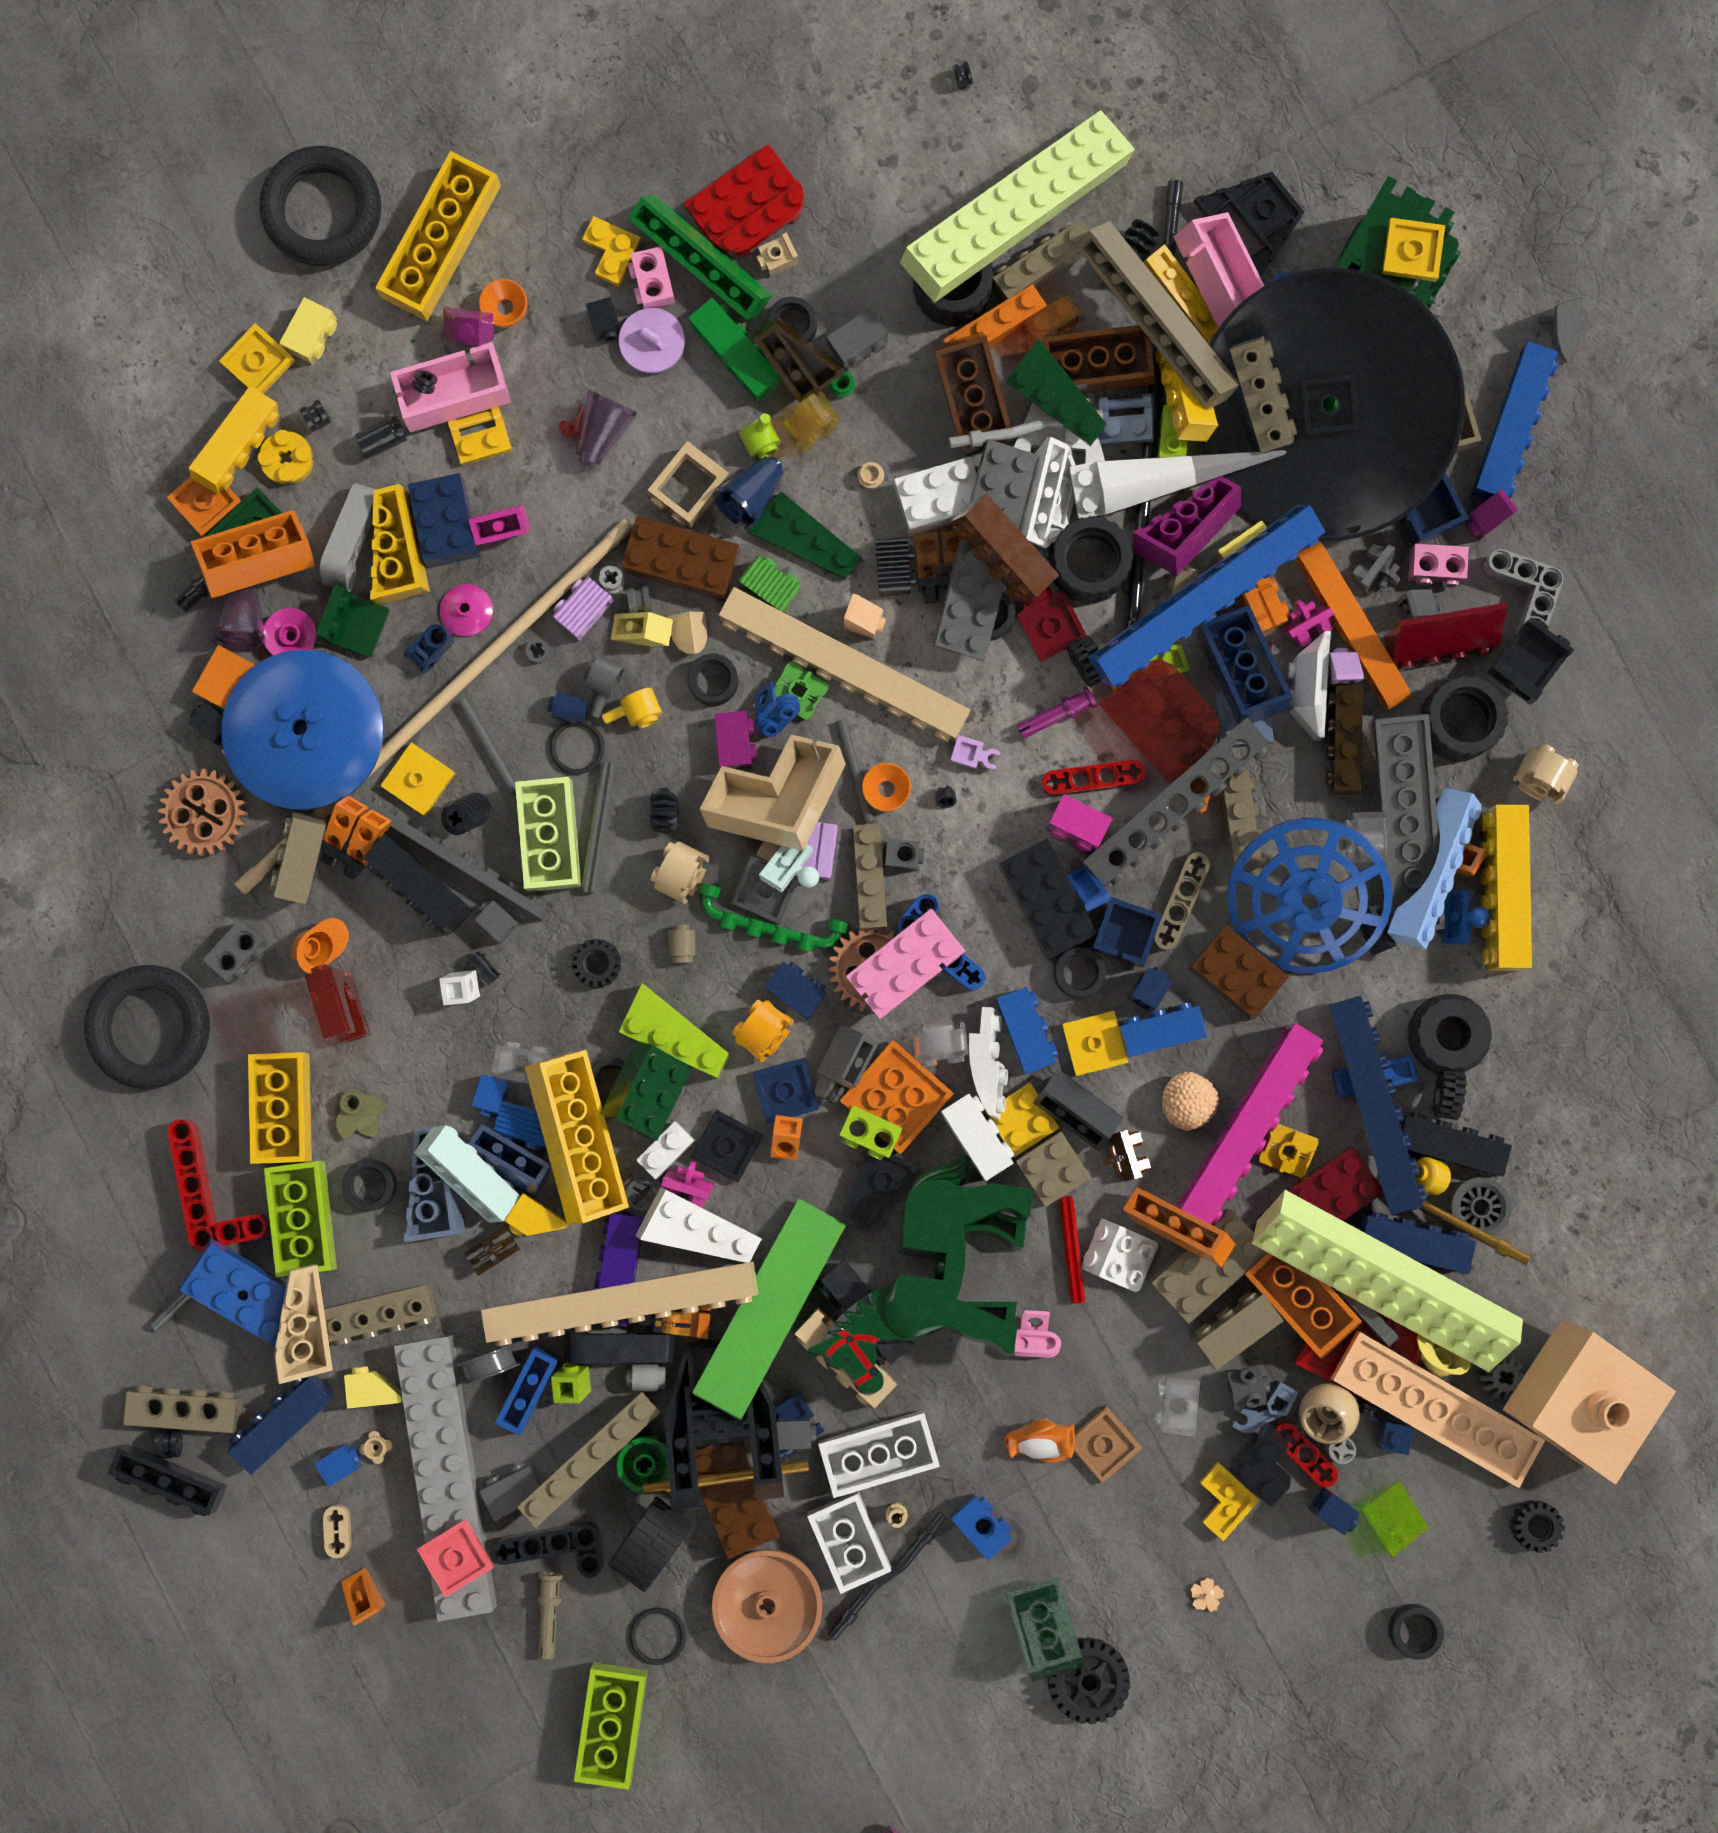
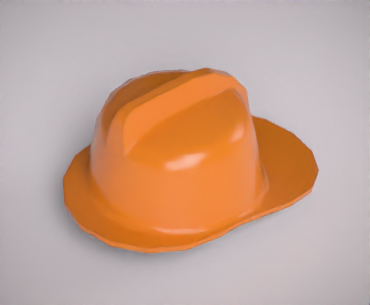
M336 918L324 919L310 930H305L296 936L292 945L291 957L297 960L299 967L304 972L309 974L318 973L345 950L349 940L347 926Z

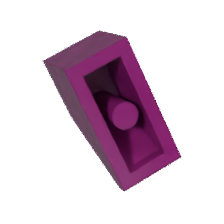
M449 307L443 308L444 335L455 343L480 346L494 339L493 313Z
M1501 489L1468 515L1469 519L1465 524L1466 529L1473 537L1476 536L1480 541L1507 522L1518 509L1504 490Z

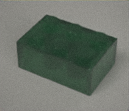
M1058 1577L1006 1593L1026 1668L1032 1682L1085 1666L1065 1594Z

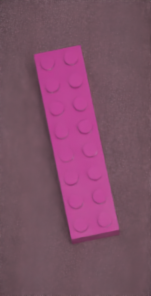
M1297 1023L1286 1026L1175 1207L1209 1224L1215 1225L1223 1214V1210L1220 1208L1226 1200L1230 1201L1238 1189L1235 1186L1236 1182L1240 1177L1245 1178L1252 1167L1249 1161L1254 1154L1259 1155L1264 1148L1266 1141L1263 1138L1269 1130L1273 1132L1281 1119L1278 1117L1281 1109H1287L1293 1101L1295 1095L1292 1091L1298 1084L1302 1085L1307 1078L1309 1071L1306 1069L1312 1061L1316 1062L1323 1051V1048L1320 1046L1324 1040Z

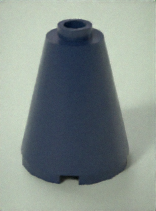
M774 457L761 458L719 486L712 494L713 497L717 496L718 498L715 504L731 522L737 525L740 521L745 524L744 529H752L758 523L783 476L782 464Z

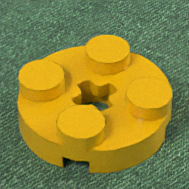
M279 430L269 436L262 444L258 454V461L263 472L270 480L280 485L296 484L303 481L313 467L312 449L308 442L299 434L286 430ZM291 452L292 462L281 464L282 458L280 456L283 453Z

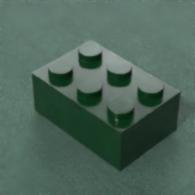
M635 1040L600 1114L640 1136L658 1141L693 1067L652 1044Z

